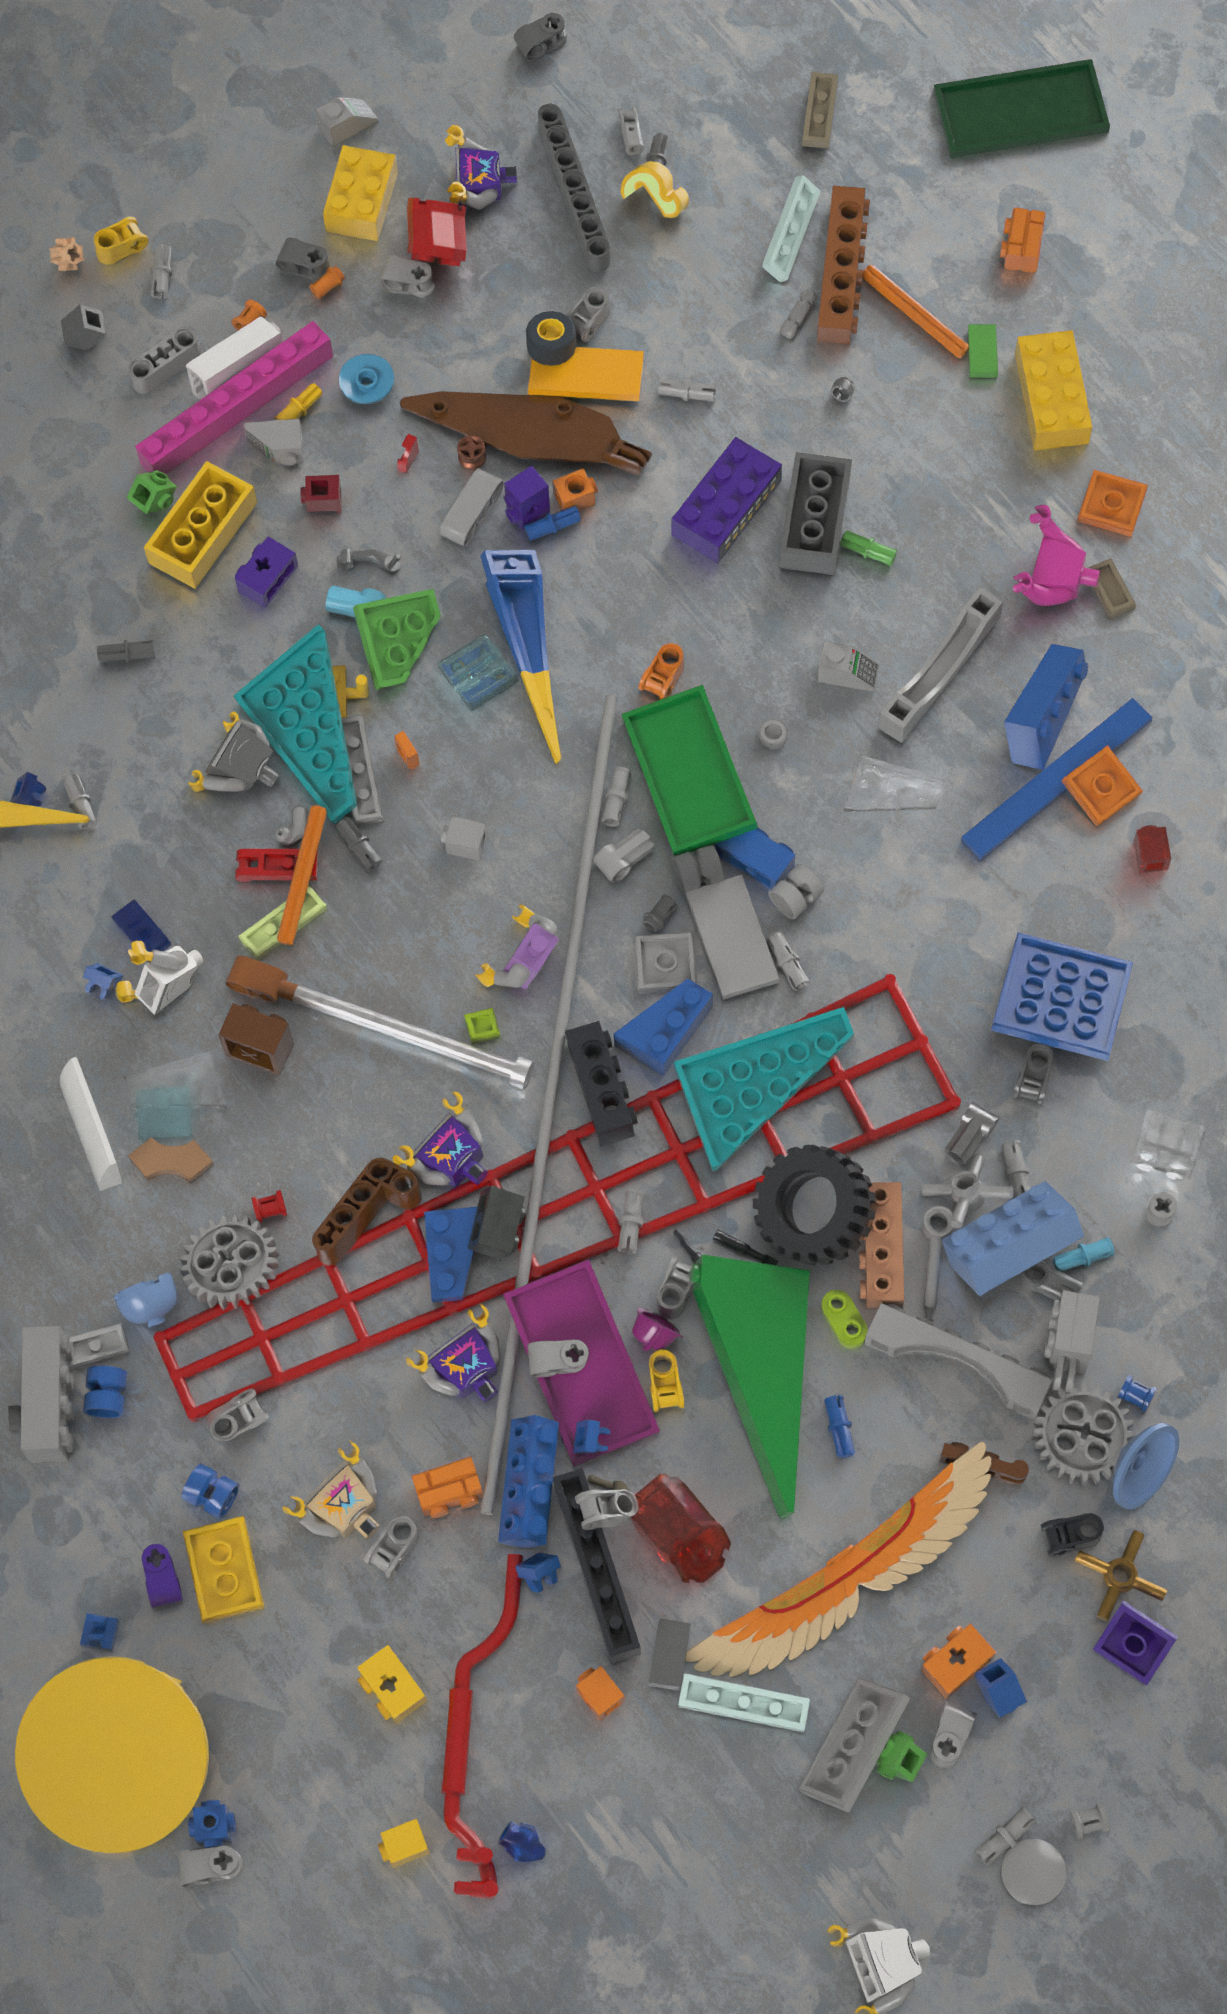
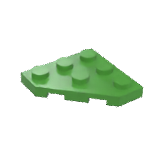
M434 589L357 604L353 607L375 690L401 685L409 677L414 662L419 658L428 641L429 634L441 617Z

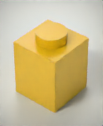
M417 1818L380 1833L383 1842L377 1844L383 1861L390 1860L393 1868L430 1854Z

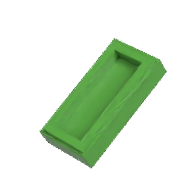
M996 324L968 325L969 378H997Z

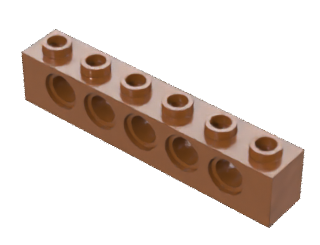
M833 185L817 342L850 344L851 334H857L858 317H853V310H859L861 293H855L856 286L861 287L863 270L858 269V263H864L865 246H860L861 239L866 240L868 223L863 222V216H869L870 199H865L866 188Z

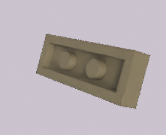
M812 72L802 146L829 149L838 74Z

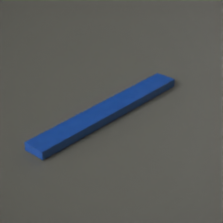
M1134 698L1130 699L961 837V841L981 861L1068 790L1061 782L1064 777L1107 745L1114 753L1151 723L1153 717Z

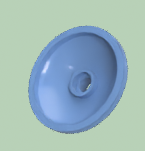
M1167 1423L1152 1425L1134 1436L1121 1449L1115 1465L1112 1482L1114 1499L1118 1505L1125 1509L1138 1508L1153 1497L1163 1485L1173 1468L1179 1450V1434L1174 1427Z

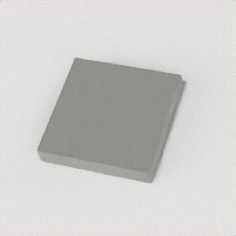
M693 932L634 935L638 994L667 993L686 979H690L697 984Z

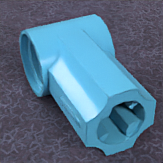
M331 586L327 593L325 608L326 611L355 618L353 610L355 605L386 599V596L375 589L367 588L359 592Z

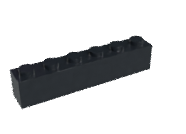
M580 1468L553 1477L554 1488L610 1663L614 1664L641 1655L638 1637L603 1529L585 1530L582 1528L581 1523L584 1519L580 1504H577L575 1501V1496L590 1490L584 1470Z

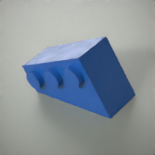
M686 979L613 1033L614 1046L664 1077L713 1007V993L690 979Z

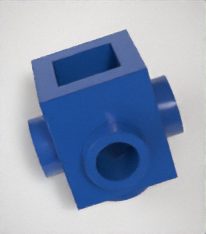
M220 1800L201 1802V1807L193 1808V1817L188 1818L190 1837H195V1841L199 1846H204V1849L224 1846L223 1843H231V1832H236L235 1814L230 1812L226 1804H220ZM206 1819H216L213 1827H205Z

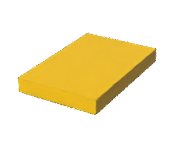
M244 1516L182 1531L203 1624L265 1608Z

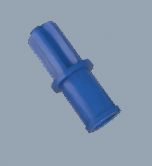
M571 506L552 515L547 513V517L527 525L525 524L524 529L529 541L532 542L552 532L557 534V530L577 523L581 518L576 506Z
M842 1395L827 1397L824 1399L830 1423L827 1428L829 1432H832L836 1454L841 1459L851 1457L855 1454L850 1432L852 1422L848 1421L844 1397Z

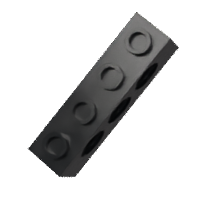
M599 1021L566 1030L567 1045L600 1147L634 1137L633 1125L638 1124L633 1106L628 1108L625 1099L629 1098L625 1081L619 1082L617 1074L621 1073L617 1056L611 1057L608 1048H612L613 1045L608 1030L602 1031ZM592 1055H600L597 1059H588ZM601 1080H607V1081H609V1082H608L607 1084H605V1085H598V1084H596L597 1082H599V1081H601ZM611 1105L617 1106V1108L612 1111L604 1110L606 1107Z

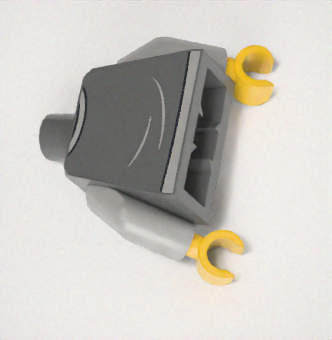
M231 712L229 716L233 722L227 723L222 721L228 734L205 770V773L208 775L204 777L199 770H194L191 773L194 778L199 779L195 783L188 782L193 791L200 792L204 789L241 792L249 790L257 779L271 788L280 774L266 765L273 751L269 747V742L262 728L247 720H240L236 712Z

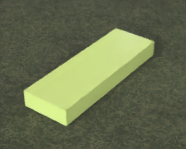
M309 884L296 932L327 910L326 904ZM286 901L238 936L241 943L257 961L281 944L278 942L277 936Z

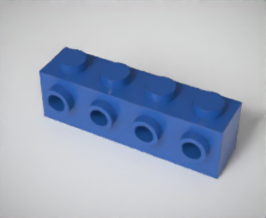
M537 1415L511 1420L498 1537L499 1543L521 1549L546 1545L559 1422Z

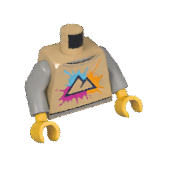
M349 1440L353 1447L350 1454L345 1455L340 1447L338 1448L339 1455L349 1461V1465L344 1461L305 1501L299 1497L290 1496L296 1502V1508L293 1511L286 1506H283L282 1509L288 1515L297 1516V1520L313 1534L332 1538L341 1535L347 1538L356 1529L366 1539H369L380 1527L369 1516L376 1508L374 1501L377 1495L373 1473L362 1456H359V1447Z

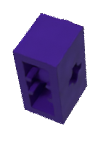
M532 465L504 483L505 514L512 524L517 523L524 531L525 524L527 525L547 516V513H550L549 485Z
M268 536L262 544L259 543L254 548L252 557L246 565H241L237 570L235 582L238 592L266 608L297 569L296 553Z

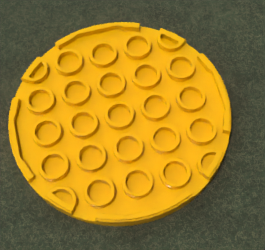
M100 1657L89 1659L70 1666L54 1676L36 1693L22 1717L16 1737L15 1765L17 1777L23 1795L34 1814L50 1831L72 1845L94 1852L122 1853L147 1847L166 1837L180 1825L195 1806L204 1787L208 1772L209 1745L207 1733L196 1705L194 1706L191 1699L183 1691V1687L172 1677L145 1664V1662L131 1658Z

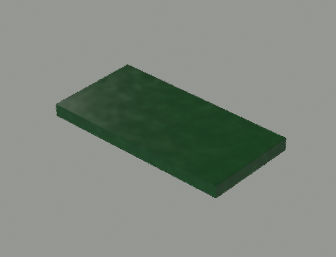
M1092 59L934 84L933 92L950 158L1107 133L1110 130L1109 119Z

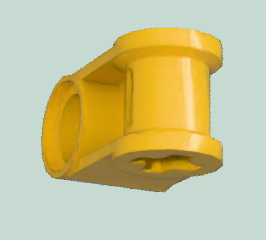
M134 217L123 218L119 222L97 231L94 235L97 259L106 265L114 264L127 256L141 252L149 243L147 236L140 232L138 222Z
M660 1349L655 1351L649 1359L653 1411L659 1412L660 1408L678 1406L680 1409L685 1408L682 1384L679 1380L675 1356L668 1350ZM660 1360L668 1361L671 1364V1369L668 1372L660 1373L654 1368L655 1363Z

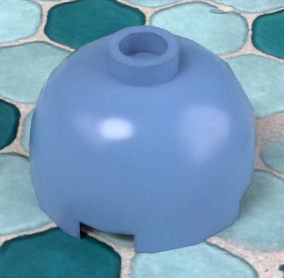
M171 1273L157 1276L158 1280L142 1281L113 1295L121 1315L134 1324L147 1323L149 1328L166 1322L164 1316L173 1310L177 1302V1290Z

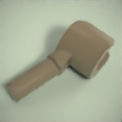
M593 1475L588 1477V1482L607 1490H629L622 1481H606Z

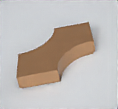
M151 1137L128 1155L130 1161L147 1180L163 1174H174L181 1176L191 1183L214 1165L211 1158L195 1140L181 1146H166L158 1143Z

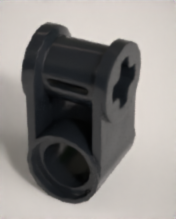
M1093 1513L1053 1519L1040 1525L1041 1530L1046 1533L1050 1548L1047 1551L1049 1557L1062 1556L1076 1550L1096 1546L1100 1542L1104 1531V1524L1101 1518ZM1084 1524H1091L1096 1527L1097 1534L1087 1537L1082 1534L1080 1527Z

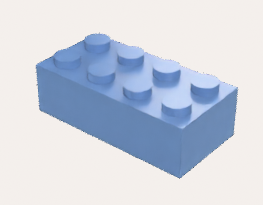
M1044 1181L1016 1198L1008 1200L993 1211L980 1216L977 1220L963 1228L955 1230L952 1234L941 1239L951 1267L981 1296L1083 1238L1084 1234L1075 1208Z

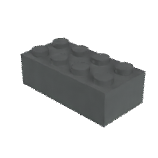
M796 452L780 548L779 568L836 575L852 459Z

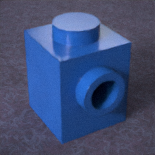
M1002 1658L974 1673L986 1703L1000 1718L1027 1702L1016 1674Z

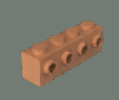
M871 1182L872 1186L868 1189L875 1193L876 1203L871 1204V1210L876 1211L875 1220L869 1219L867 1227L871 1231L868 1237L862 1235L859 1239L864 1240V1251H859V1269H865V1280H860V1299H866V1309H878L881 1303L887 1306L888 1304H894L903 1309L904 1267L901 1182Z

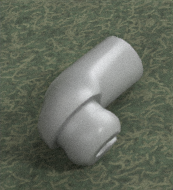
M302 807L294 808L292 825L277 830L276 839L282 845L290 846L303 837L307 824V809Z

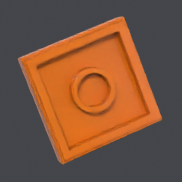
M1094 469L1077 521L1132 537L1148 485Z
M1108 745L1061 780L1096 827L1143 792Z

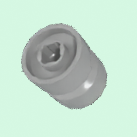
M797 864L786 875V881H779L768 891V895L780 912L794 920L807 908L806 902H814L824 892V887L819 878L808 867Z

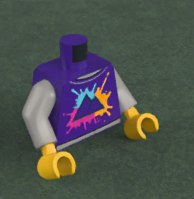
M451 125L447 129L449 135L445 138L446 144L448 146L458 144V148H455L457 182H453L447 189L448 193H453L449 198L450 202L458 203V206H470L480 210L492 202L500 200L502 198L501 184L517 183L516 166L500 167L499 153L463 136V130L458 125Z
M452 1092L456 1097V1104L450 1106L445 1098L442 1099V1104L446 1109L453 1110L455 1112L454 1115L448 1113L414 1151L407 1145L400 1146L399 1149L406 1155L405 1160H402L398 1155H394L392 1159L397 1165L406 1164L407 1170L411 1171L424 1184L440 1186L450 1184L453 1187H457L467 1177L478 1185L485 1179L488 1170L479 1164L484 1157L481 1149L483 1139L477 1122L467 1108L461 1106L463 1103L462 1096L458 1092Z
M479 1304L483 1310L480 1317H474L472 1310H468L470 1319L478 1324L476 1327L472 1323L429 1356L425 1352L415 1349V1352L420 1356L419 1362L414 1364L410 1358H406V1363L412 1368L419 1369V1375L433 1390L449 1396L458 1394L463 1399L475 1391L481 1400L486 1403L498 1393L490 1379L498 1373L496 1365L500 1361L499 1339L491 1322L487 1320L489 1312L483 1304Z

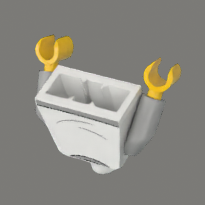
M134 941L131 943L132 950H128L131 962L135 965L143 964L146 961L149 962L144 965L136 990L132 989L130 981H121L116 984L117 998L122 1003L131 1002L136 998L138 1002H142L155 1015L191 986L197 967L203 964V958L197 950L192 949L186 953L180 946H175L166 952L154 949L152 952H147L144 942Z
M875 1918L848 1924L845 1929L838 1925L830 1926L827 1930L828 1933L841 1932V1938L838 1941L830 1942V1945L841 1947L845 1943L847 1944L868 2003L873 2001L872 2006H859L855 2014L861 2009H867L870 2014H886L902 2005L915 1987L914 1977L922 1974L919 1961L930 1957L927 1942L924 1939L911 1942L906 1929H895L892 1924Z

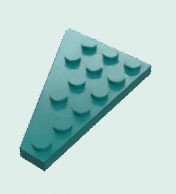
M318 624L233 695V697L254 724L262 728L269 743L317 804L326 808V815L336 824L357 806L326 631Z

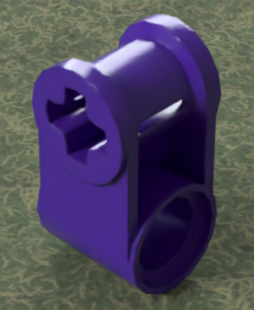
M160 1544L148 1546L143 1551L142 1564L151 1608L183 1601L178 1576L175 1573L173 1560L168 1549ZM159 1554L162 1558L160 1561L161 1566L155 1567L153 1563H150L154 1561V1555Z

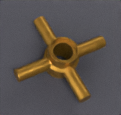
M1133 1530L1121 1558L1107 1563L1081 1550L1078 1551L1074 1562L1103 1574L1108 1590L1096 1615L1101 1620H1109L1120 1593L1128 1592L1134 1588L1160 1601H1163L1167 1589L1138 1577V1571L1133 1562L1145 1536L1139 1531ZM1116 1569L1126 1571L1129 1580L1126 1582L1117 1581L1113 1577V1571Z

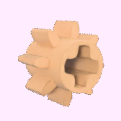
M74 237L55 239L56 245L49 248L51 251L50 262L59 265L58 271L77 270V264L80 261H84L83 246L76 244Z

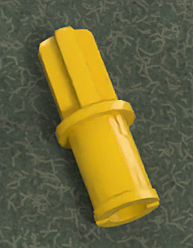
M315 383L310 384L296 398L292 397L289 400L290 403L273 419L290 420L305 416L307 409L322 396V390Z

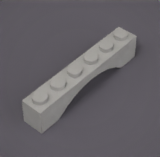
M981 587L976 590L964 605L947 635L929 660L906 685L893 695L881 710L878 723L879 729L900 743L906 739L1000 619L1003 601Z
M882 1303L880 1304L866 1334L864 1344L892 1357L906 1353L927 1352L960 1360L974 1368L991 1383L999 1393L1006 1408L1033 1420L1036 1419L1053 1380L1047 1377L1048 1374L1035 1367L1030 1369L1019 1365L1017 1359L1009 1355H996L990 1352L988 1346L980 1342H973V1344L962 1339L959 1333L953 1330H940L924 1317H911L905 1314V1310L897 1305L888 1304L887 1306Z

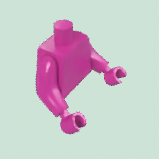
M1047 505L1035 506V510L1038 513L1030 515V522L1033 524L1040 523L1039 527L1044 537L1042 538L1032 578L1027 572H1021L1013 576L1019 582L1013 586V591L1015 593L1022 592L1023 595L1037 605L1051 606L1076 599L1081 584L1097 587L1100 570L1085 568L1086 552L1050 518L1051 511Z

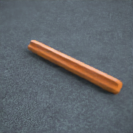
M870 264L863 270L862 278L952 354L957 358H962L966 355L969 349V345L874 265Z
M313 805L310 808L277 940L281 944L292 945L294 942L327 814L326 808Z

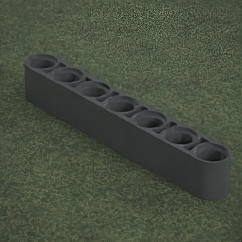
M552 103L542 105L538 110L539 134L584 260L590 270L602 272L610 265V244L561 109Z

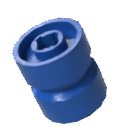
M111 1366L89 1367L87 1369L85 1386L90 1392L84 1395L83 1413L97 1418L122 1417L125 1398L121 1395V1392L126 1390L127 1371Z
M200 1463L187 1479L181 1498L195 1507L203 1505L206 1513L221 1520L232 1507L238 1495L240 1484L226 1476L218 1478L217 1471Z

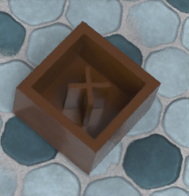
M232 1003L218 1034L225 1056L281 1075L294 1046L289 1024L283 1017L276 1014L267 1016L259 1013L257 1008L248 1004L240 1006Z

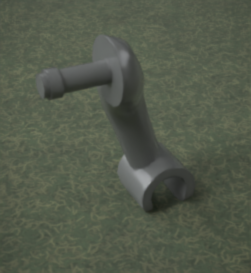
M346 548L337 556V566L340 570H348L353 568V561H372L389 572H395L400 568L399 560L401 555L395 554L390 556L372 549L352 551Z

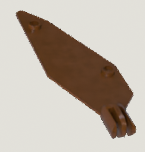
M439 391L404 397L400 400V407L404 410L466 436H478L485 444L521 459L607 463L639 477L652 457L650 451L622 440L609 416L560 396Z

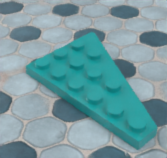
M844 1007L674 1062L676 1074L712 1171L718 1170L854 1038V1031Z

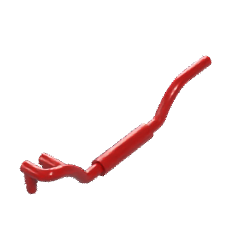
M520 1554L507 1555L504 1605L498 1624L483 1642L463 1654L459 1659L455 1669L454 1688L449 1690L444 1771L441 1784V1793L445 1794L444 1822L448 1830L467 1847L457 1849L456 1859L477 1864L481 1881L454 1882L453 1892L458 1895H470V1897L485 1898L486 1900L494 1899L498 1893L497 1876L492 1861L493 1852L490 1848L485 1847L481 1839L459 1816L461 1795H465L472 1715L473 1690H470V1678L472 1668L494 1653L507 1639L514 1627L520 1604L521 1578L518 1577L515 1568L516 1565L523 1562V1555Z

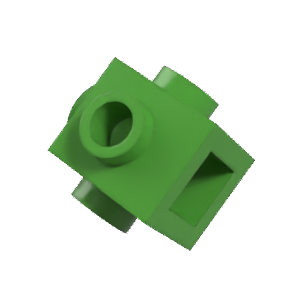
M156 470L142 473L136 476L126 498L146 514L154 513L170 507L177 486L163 472Z
M897 1731L896 1734H891L875 1764L878 1766L876 1771L889 1780H894L895 1777L913 1783L927 1753L913 1743L914 1739L911 1736Z

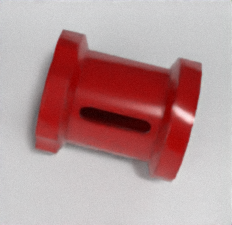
M277 1190L274 1195L259 1199L256 1196L251 1197L256 1219L259 1223H263V1219L280 1214L283 1217L288 1216L281 1190Z

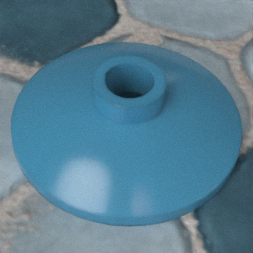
M374 354L357 355L349 359L341 368L339 373L340 389L353 402L360 404L378 402L384 399L393 388V369L380 356ZM365 382L372 383L370 385H363Z

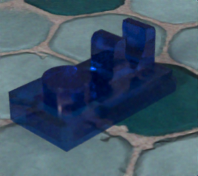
M135 899L111 916L112 921L131 943L134 941L144 942L147 952H152L153 949L164 951L172 945L167 936Z

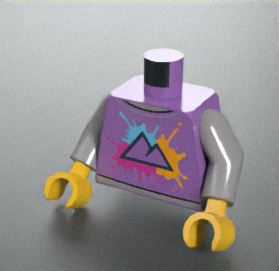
M523 904L519 905L518 907L522 909L521 914L517 917L513 915L512 918L524 928L530 926L503 971L495 972L488 963L481 965L484 972L475 974V976L485 987H490L495 983L496 985L507 987H522L526 990L559 940L555 936L557 931L555 923L533 913Z

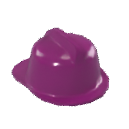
M638 1307V1314L632 1328V1333L641 1342L644 1351H648L651 1348L657 1351L660 1349L666 1350L678 1336L684 1337L664 1317L649 1309Z

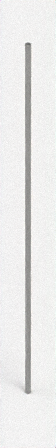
M612 694L606 695L515 1289L527 1285L529 1280L565 1044V1031L568 1024L617 696ZM511 1316L480 1512L484 1515H493L520 1339Z

